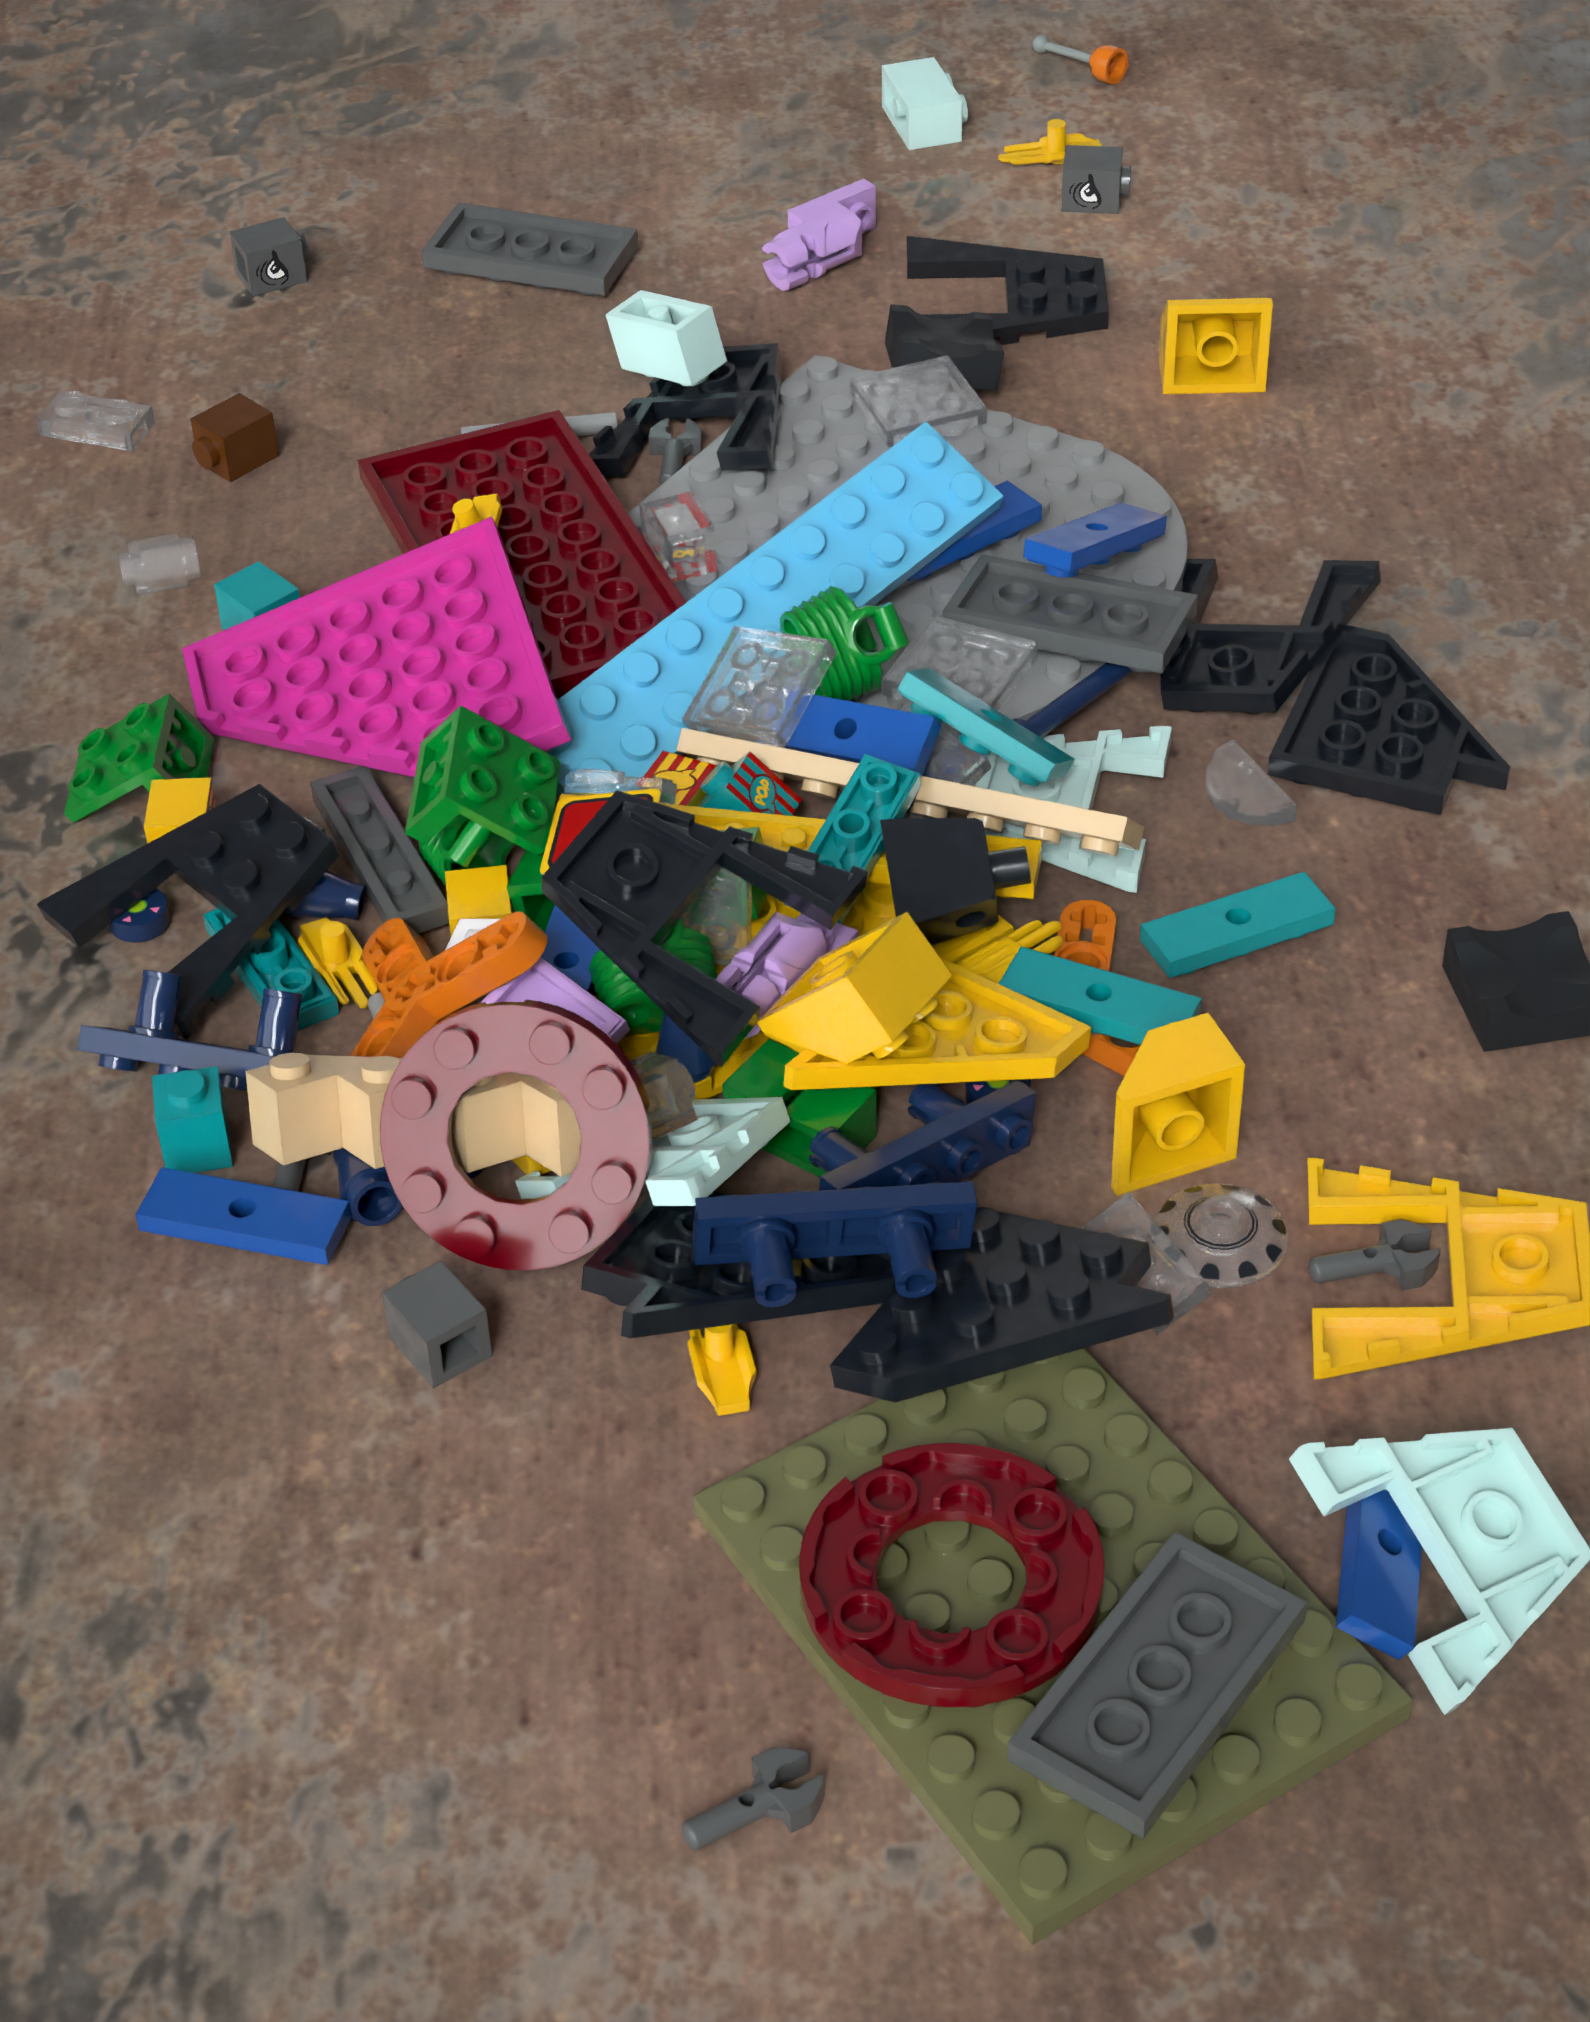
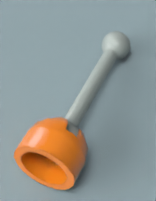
M1044 35L1036 36L1032 42L1033 49L1037 53L1050 51L1089 63L1093 77L1111 85L1119 83L1125 76L1128 68L1127 52L1122 48L1112 45H1103L1095 49L1092 54L1052 43Z

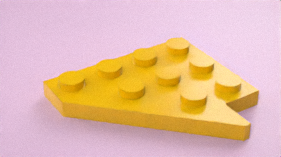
M940 957L952 976L934 995L939 1002L938 1005L925 1017L908 1025L905 1030L909 1034V1038L885 1057L876 1059L871 1052L845 1064L768 1034H763L800 1053L785 1065L783 1086L790 1090L1054 1078L1089 1048L1091 1026Z

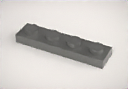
M360 766L311 781L312 799L359 882L366 885V894L382 922L385 923L392 918L399 917L418 934L449 924L447 900L408 835L405 834V830L368 768Z

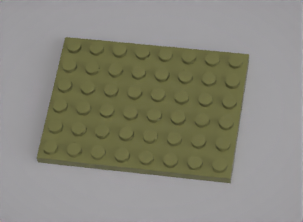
M1084 1348L899 1402L879 1399L693 1495L694 1515L1032 1945L1411 1717L1413 1699L1355 1637L1336 1628V1617ZM963 1443L1006 1451L1027 1459L1057 1478L1056 1487L1079 1510L1085 1507L1093 1519L1103 1548L1105 1569L1103 1601L1091 1636L1174 1532L1307 1602L1305 1621L1145 1838L1142 1839L1007 1760L1008 1741L1068 1665L1044 1684L1011 1699L976 1708H948L911 1703L884 1695L855 1679L826 1653L812 1632L803 1610L800 1594L799 1556L805 1529L813 1512L821 1500L844 1477H847L852 1482L864 1473L881 1466L883 1455L918 1445ZM965 1521L931 1522L905 1532L886 1549L877 1569V1586L881 1593L891 1601L894 1611L909 1623L910 1620H916L917 1626L938 1633H958L962 1631L963 1627L971 1628L972 1632L988 1626V1623L995 1615L1012 1609L1018 1604L1026 1585L1025 1566L1013 1546L991 1529Z

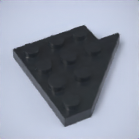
M1350 625L1344 627L1323 655L1312 666L1269 756L1268 775L1439 815L1442 814L1456 779L1506 790L1510 773L1508 763L1389 634Z
M713 1191L708 1197H719L726 1194ZM650 1196L583 1265L581 1290L605 1296L614 1304L627 1306L623 1311L621 1336L627 1338L883 1304L896 1289L889 1253L792 1259L797 1287L795 1298L784 1306L765 1307L756 1301L750 1262L695 1265L692 1248L694 1206H654Z
M977 1207L970 1248L931 1250L937 1275L935 1289L930 1294L918 1298L900 1296L895 1289L830 1364L834 1388L891 1402H899L1169 1324L1174 1318L1171 1294L1135 1287L1152 1265L1149 1243L1118 1237L1106 1232L1099 1233L1056 1224L1049 1220H1036L998 1212L991 1208Z

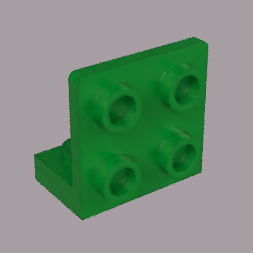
M170 693L151 704L141 703L137 705L123 720L107 729L97 728L93 730L80 743L76 768L68 786L69 795L64 815L74 823L141 785L149 793L151 780L207 778L215 738Z
M460 705L420 744L405 834L426 844L444 827H453L460 817L464 816L527 851L540 856L545 851L553 821L560 761L542 749Z

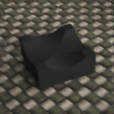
M890 304L885 346L896 382L917 384L923 389H929L932 385L952 386L955 390L966 394H978L983 389L998 391L1004 350L1002 345L995 343L990 313L971 312L958 318L937 319L921 315L906 305Z
M1569 911L1547 914L1535 922L1508 930L1486 931L1470 926L1447 929L1442 967L1484 1052L1590 1036V963L1582 947L1577 925Z

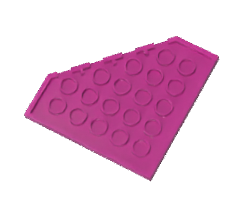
M492 517L182 648L197 718L202 726L210 734L411 777H415L421 742L460 705L545 752L571 741L500 532Z

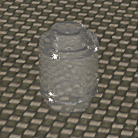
M179 533L127 541L129 552L118 554L124 587L135 585L137 596L189 587L188 581L201 579L193 536L180 538Z

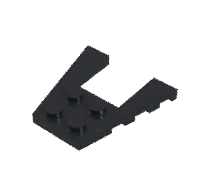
M907 236V279L1005 277L1007 313H990L994 338L999 337L1000 345L1019 343V334L1046 330V338L1108 329V302L1102 258ZM967 314L921 315L937 319H952L962 317Z
M778 343L723 347L727 362L711 372L706 381L695 386H682L680 383L655 377L649 383L652 392L646 398H633L623 408L625 419L614 430L612 426H605L593 437L595 448L589 453V456L603 477L625 476L647 439L650 428L655 425L657 420L667 418L669 420L677 419L680 422H686L687 418L695 421L704 417L724 416L727 419L734 420L716 452L721 471L771 468L773 464L783 362Z
M1187 559L1181 592L1198 595L1197 615L1164 672L1161 673L1163 708L1188 710L1190 712L1238 711L1247 714L1276 713L1380 584L1381 572L1379 561L1324 560L1300 625L1199 624L1218 579L1216 559Z
M258 784L37 903V906L45 920L80 949L109 926L113 920L123 915L175 873L229 917L232 921L167 972L183 975L174 1031L180 1033V1036L186 1040L196 1030L192 1021L209 1000L217 1004L234 984L231 974L250 951L257 955L272 938L268 931L270 926L286 907L292 912L296 909L338 858L339 854L331 838L261 784Z
M616 790L542 876V892L717 1065L722 1067L759 1021L760 1006L657 945L722 867L829 930L834 927L865 888L868 871L856 866H852L850 872L820 863L818 854L793 846L790 847L788 852L752 841L753 833L731 826L725 832L695 823V815Z

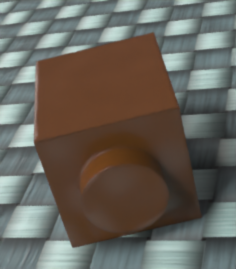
M241 393L190 418L194 437L192 450L198 463L229 482L240 478L279 456L272 412Z

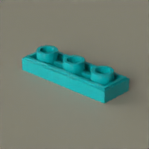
M930 668L907 671L897 689L901 695L912 701L910 709L913 713L934 716L940 725L943 721L961 732L959 740L962 744L983 755H990L991 752L997 754L1010 763L1008 771L1014 777L1029 785L1039 786L1041 783L1065 777L1075 760L1070 755Z
M864 754L808 851L818 854L820 863L850 872L852 866L862 868L868 871V879L885 850L880 820L902 819L921 787L920 773ZM853 903L850 905V907L846 910V912L842 915V917L838 920L837 923L842 924Z
M1304 871L1142 923L1140 925V941L1170 979L1334 925L1336 908Z
M219 909L203 914L205 928L210 937L232 921ZM277 918L268 929L272 938L258 955L250 951L237 966L235 972L260 1007L262 1006L264 988L303 994L297 1029L299 1031L339 1015L336 996Z
M1020 947L998 983L1091 1026V1033L1105 1034L1141 1045L1148 1030L1201 1014L1202 998L1025 947Z

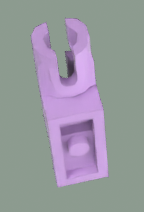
M863 178L789 209L788 229L776 235L772 241L762 247V250L767 254L772 252L777 254V256L762 263L770 281L782 291L790 290L807 283L809 278H819L825 275L827 270L862 256V234L876 229V186Z
M776 912L751 942L733 957L731 964L724 967L715 980L760 1006V1019L818 957L857 938L858 930L836 923L829 930L802 913L794 919ZM757 1023L745 1038H750L760 1032L761 1029Z

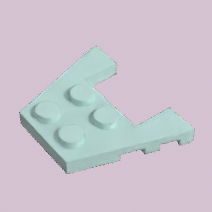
M1153 726L1149 728V736L1122 738L1121 729L1099 731L1097 740L1065 743L1064 734L1045 735L1042 739L1075 759L1065 777L1041 783L1039 786L1029 785L1017 779L1008 771L1010 765L1008 761L991 752L990 755H984L975 787L1092 810L1102 771L1164 777L1171 747L1172 727ZM1004 823L1002 833L985 831V835L1028 839L1023 837L1025 827ZM1061 835L1059 845L1042 842V861L1124 891L1137 893L1145 859L1146 839L1141 840L1139 851L1119 847L1117 857L1081 849L1082 839Z
M783 1097L694 1099L651 1118L650 1121L670 1112L674 1113L654 1122L660 1123L678 1114L682 1115L666 1122V1124H670L686 1116L690 1117L670 1126L668 1130L692 1119H697L652 1140V1145H654L653 1159L649 1176L645 1182L653 1205L694 1206L695 1198L708 1197L758 1150L765 1147L790 1122ZM651 1123L653 1124L651 1126L660 1127L659 1130H661L660 1133L654 1134L652 1136L661 1134L667 1129V1125L665 1124ZM533 1171L515 1180L521 1199H535L550 1195L567 1182L571 1174L562 1177L559 1175L540 1176L539 1171Z
M1513 1428L1426 1434L1419 1441L1387 1443L1384 1437L1358 1439L1352 1446L1325 1447L1324 1442L1307 1443L1298 1447L1289 1458L1324 1517L1379 1491L1387 1490L1466 1616L1467 1621L1419 1643L1408 1654L1444 1715L1454 1711L1466 1700L1481 1680L1498 1664L1513 1647L1514 1643L1590 1560L1589 1546Z

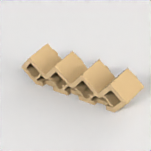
M285 1053L273 1057L269 1061V1065L245 1071L253 1145L283 1166L344 1148L374 1169L385 1167L380 1145L381 1110L390 1079L402 1058L393 1056L360 1057ZM505 1072L482 1078L463 1093L452 1113V1146L458 1164L467 1173L527 1155L562 1177L572 1174L579 1162L581 1133L574 1110L556 1088L535 1076Z

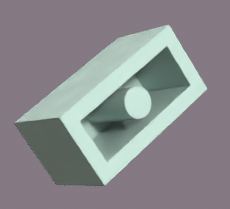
M934 57L882 65V108L908 150L962 142V123L967 122L968 119L967 103L964 95H959L953 87L950 74L944 73Z
M640 290L606 314L622 369L644 374L647 377H656L680 383L682 386H695L706 381L711 372L727 362L712 306Z

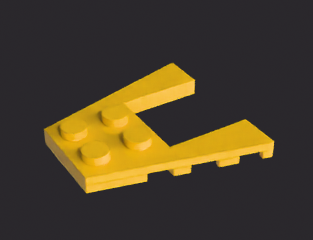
M1307 1158L1309 1225L1381 1224L1399 1219L1414 1223H1446L1452 1307L1312 1308L1314 1379H1326L1590 1325V1232L1586 1202L1497 1188V1197L1462 1192L1459 1190V1181L1433 1177L1431 1186L1391 1180V1170L1360 1165L1359 1174L1324 1169V1159Z

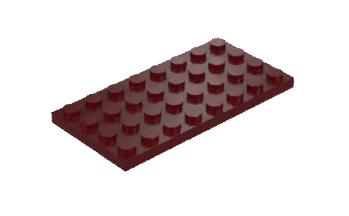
M560 410L358 460L360 479L403 554L449 535L455 518L452 507L459 500H473L477 496L498 493L503 510L497 528L507 552L556 697L564 696L686 603Z

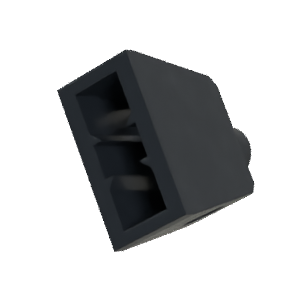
M980 819L880 820L895 915L898 917L908 912L931 946L993 926L999 921L995 889L1031 884L1026 847L1022 846L988 852L984 825Z

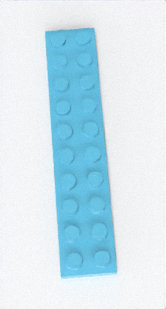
M924 422L558 699L571 741L554 747L547 752L560 761L556 793L559 796L561 793L584 796L614 793L616 790L621 792L633 791L662 751L683 755V753L676 751L681 728L711 733L794 668L780 631V617L785 611H790L793 606L799 607L802 601L808 602L812 595L817 596L820 591H825L830 586L842 589L854 601L857 607L865 605L874 606L1000 507L1004 495L933 427Z

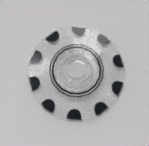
M1207 1183L1185 1188L1165 1200L1154 1216L1152 1243L1159 1259L1179 1277L1207 1287L1235 1288L1260 1281L1275 1271L1286 1254L1288 1229L1279 1210L1262 1195L1237 1185Z

